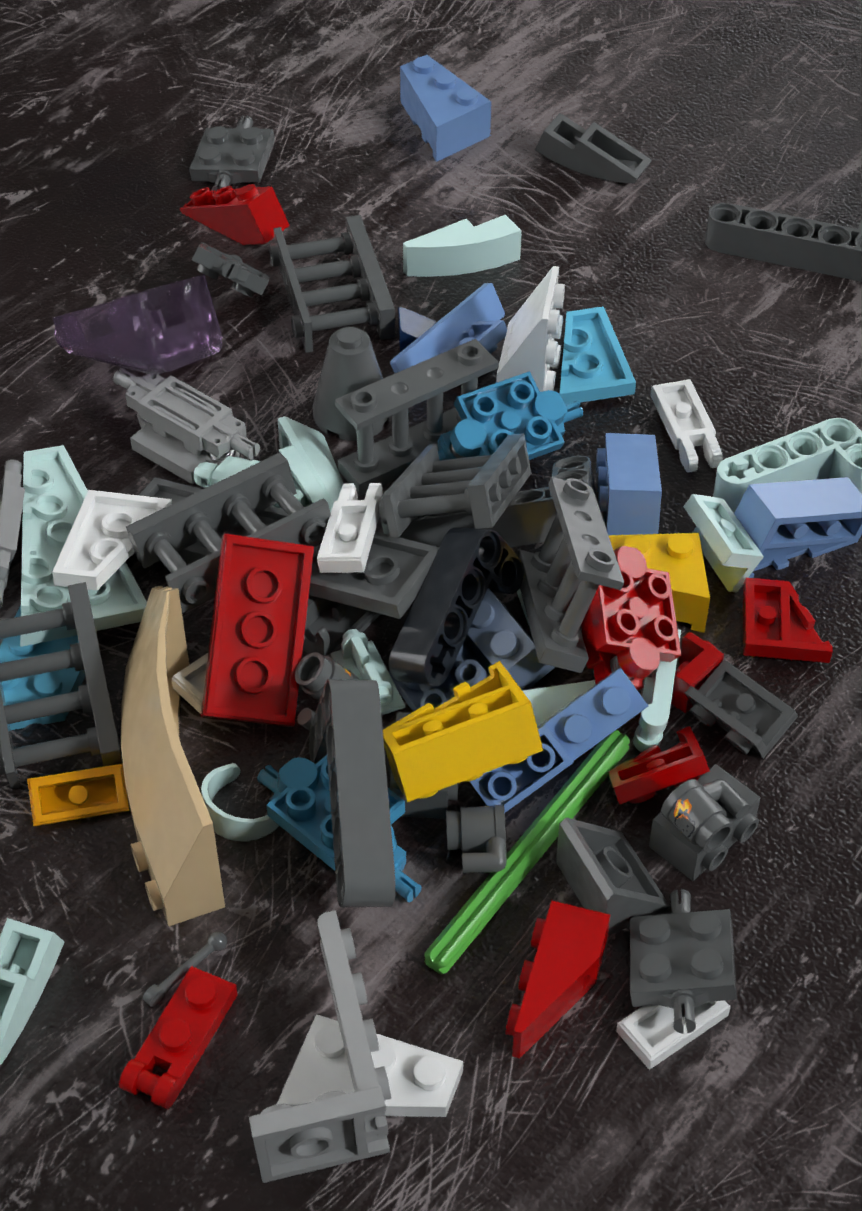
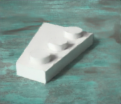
M88 490L52 571L54 586L68 587V585L86 582L88 590L97 591L134 553L126 526L172 505V499Z
M316 1014L277 1104L296 1106L313 1102L319 1096L332 1091H342L346 1094L355 1092L338 1021ZM377 1034L379 1050L371 1052L375 1068L385 1067L391 1092V1099L385 1100V1116L446 1117L463 1073V1061Z

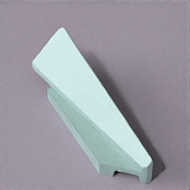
M286 416L278 418L279 453L288 460L295 489L301 491L306 496L305 507L324 498L328 502L331 513L334 501H338L343 481L324 435Z

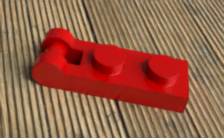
M191 966L136 1057L131 1059L125 1066L120 1077L119 1088L133 1095L139 1092L151 1096L152 1103L169 1109L177 1099L238 995L236 984ZM155 1066L167 1070V1073L159 1076L152 1073Z

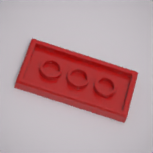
M225 533L222 536L201 712L202 717L294 727L299 684L295 680V670L302 660L314 546Z

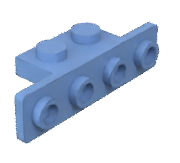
M484 283L390 361L394 373L474 339H477L490 354L498 348L497 344L506 337L507 327L504 320H500L504 317L505 312L493 284Z

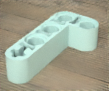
M832 418L726 458L717 467L713 497L723 498L732 512L735 513L749 484L817 480L828 477L830 479L848 477L862 494V431L850 420Z

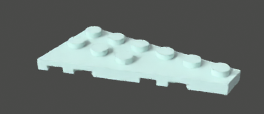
M64 445L24 452L23 488H25L22 516L21 616L63 608V603L71 602L68 587L54 586L52 571L88 490ZM126 562L97 591L88 590L96 631L141 622L147 601ZM64 626L20 635V647L77 635V630H67V627Z

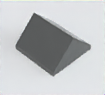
M567 817L559 824L556 864L583 908L611 915L608 936L630 927V917L659 915L670 907L622 832Z

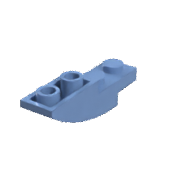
M618 668L583 695H579L537 726L543 751L528 756L527 759L520 763L507 764L486 772L478 779L470 781V783L487 806L504 805V810L507 812L573 764V761L647 708L648 704L624 671Z

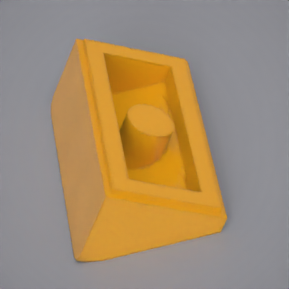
M123 764L27 779L34 827L130 811Z

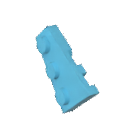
M604 306L567 312L559 393L565 405L574 401L581 403L635 394L636 381Z

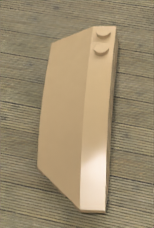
M157 586L151 589L126 665L121 703V751L125 785L138 842L130 844L138 871L148 870L151 881L145 882V887L153 911L162 908L168 926H172L225 908L213 822L180 742L179 715L181 695L173 689L172 678L173 675L189 666L179 589Z

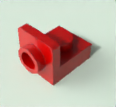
M688 632L682 637L681 656L679 657L680 666L675 671L671 703L684 713H687L693 707L685 692L690 686L699 690L724 658V654L717 650L712 643L702 640L692 632Z

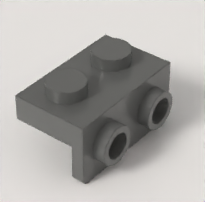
M725 659L699 690L690 686L685 692L693 706L689 711L695 718L709 728L716 723L728 732L725 739L736 749L746 755L752 750L763 759L798 717L793 708Z

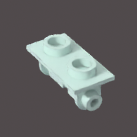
M357 629L346 631L342 637V650L330 653L331 658L345 669L354 673L360 680L377 681L381 715L405 708V704L373 641H368L366 635Z

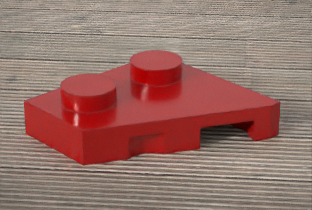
M745 577L743 587V655L830 663L833 649L830 642H823L815 631V619L809 610L800 604L799 595L789 581Z
M690 726L677 731L680 743L670 749L661 752L658 745H653L641 752L637 757L608 771L619 804L628 801L630 803L647 801L658 790L672 785L678 787L688 780H698L701 777L700 775L710 772L705 756Z

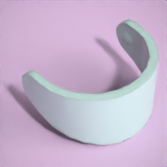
M231 763L212 770L204 778L201 791L213 822L214 831L218 835L233 841H251L264 837L277 829L279 825L269 818L268 815L255 819L239 818L217 808L212 802L214 796L221 788L239 776L240 768L235 763Z

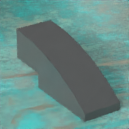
M561 113L544 130L535 151L552 161L576 172L622 183L635 184L652 161L595 122L585 130Z

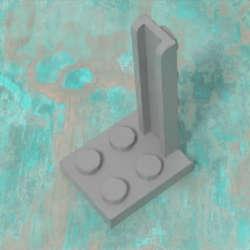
M336 910L321 914L317 923L321 938V952L355 1092L346 1094L342 1091H332L319 1096L313 1102L296 1106L277 1104L264 1109L261 1114L250 1116L249 1121L263 1183L390 1153L387 1139L388 1125L385 1117V1100L391 1099L389 1082L385 1067H374L371 1052L379 1050L373 1019H362L359 1005L367 1004L364 981L361 972L351 974L348 960L356 958L353 937L350 928L340 929Z

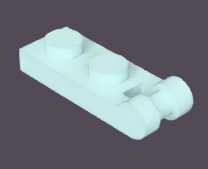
M678 629V636L680 642L681 630ZM677 659L672 662L660 661L658 668L652 672V678L646 677L644 679V688L641 690V696L648 704V707L641 711L639 726L633 738L634 746L641 752L653 745L660 746L663 731L666 728L670 714Z

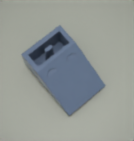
M488 588L449 676L440 686L399 682L393 678L390 670L388 672L398 692L414 712L427 703L432 704L435 709L455 697L453 688L464 681L472 687L490 676L488 667L498 661L503 664L522 691L529 690L555 667L539 663L533 639L506 606Z

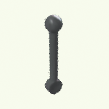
M222 932L211 933L208 937V943L159 985L154 984L149 987L143 995V1001L150 1007L158 1005L163 999L165 992L181 980L191 966L196 967L213 951H221L226 947L227 937Z

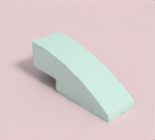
M506 215L477 226H473L467 219L461 220L404 242L403 273L406 276L414 277L453 276L484 271L520 260L521 229Z
M7 918L0 935V1066L14 1046L37 1005L64 945V941L54 932Z

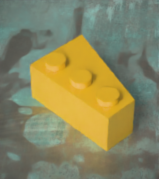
M699 533L609 535L613 550L621 546L637 548L645 557L647 568L669 572L676 621L692 624L691 630L705 633L710 594Z
M500 661L488 667L490 676L472 687L465 681L454 687L455 697L435 709L432 704L427 703L383 729L384 747L393 777L407 802L418 798L431 797L441 789L462 781L476 780L486 772L507 764L520 763L527 759L528 756L543 751L532 704Z

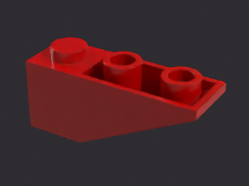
M250 184L240 189L226 186L213 191L206 187L191 194V201L180 208L182 214L242 245L266 244L274 238L273 228L281 227L283 231L290 226L272 186L256 187L255 184Z
M551 900L546 919L537 918L531 940V947L537 948L534 962L524 961L518 990L525 991L522 1005L512 1004L506 1025L505 1034L514 1036L512 1057L521 1058L596 984L607 944L610 914Z

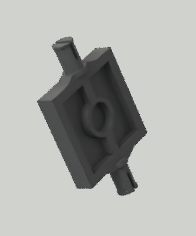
M241 116L236 128L221 126L206 128L189 169L192 181L213 182L215 184L212 191L240 182H260L275 142L273 129L252 127L253 120L249 116H246L245 119L244 116Z
M203 242L198 246L192 258L193 261L199 263L196 270L215 280L222 275L234 281L231 287L249 297H252L254 292L262 295L269 282V275L245 264L240 256L236 254L228 255Z
M677 889L670 894L671 914L630 917V995L633 1007L660 1005L673 1008V1028L678 1033L684 1034V1017L687 1033H691L696 1029L694 1007L710 1001L737 1000L733 926L730 909L691 912V894L687 890L681 889L680 904Z

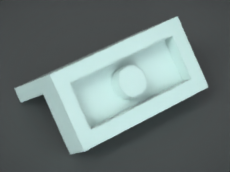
M692 494L683 506L696 525L692 533H699L702 553L729 592H738L745 582V577L748 578L764 556L723 498Z

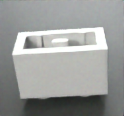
M553 266L509 322L497 371L496 383L530 371L540 392L554 391L556 371H551V368L558 369L561 345H558V341H554V338L560 339L563 315H560V310H556V308L563 307L565 284L558 283L559 267Z

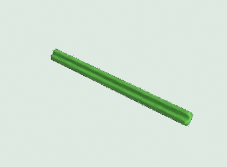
M615 730L597 744L506 854V867L502 871L489 874L425 951V963L429 968L438 974H444L450 970L556 840L559 833V824L566 817L574 818L609 775L608 771L614 769L627 753L630 739L626 734H621L618 730Z

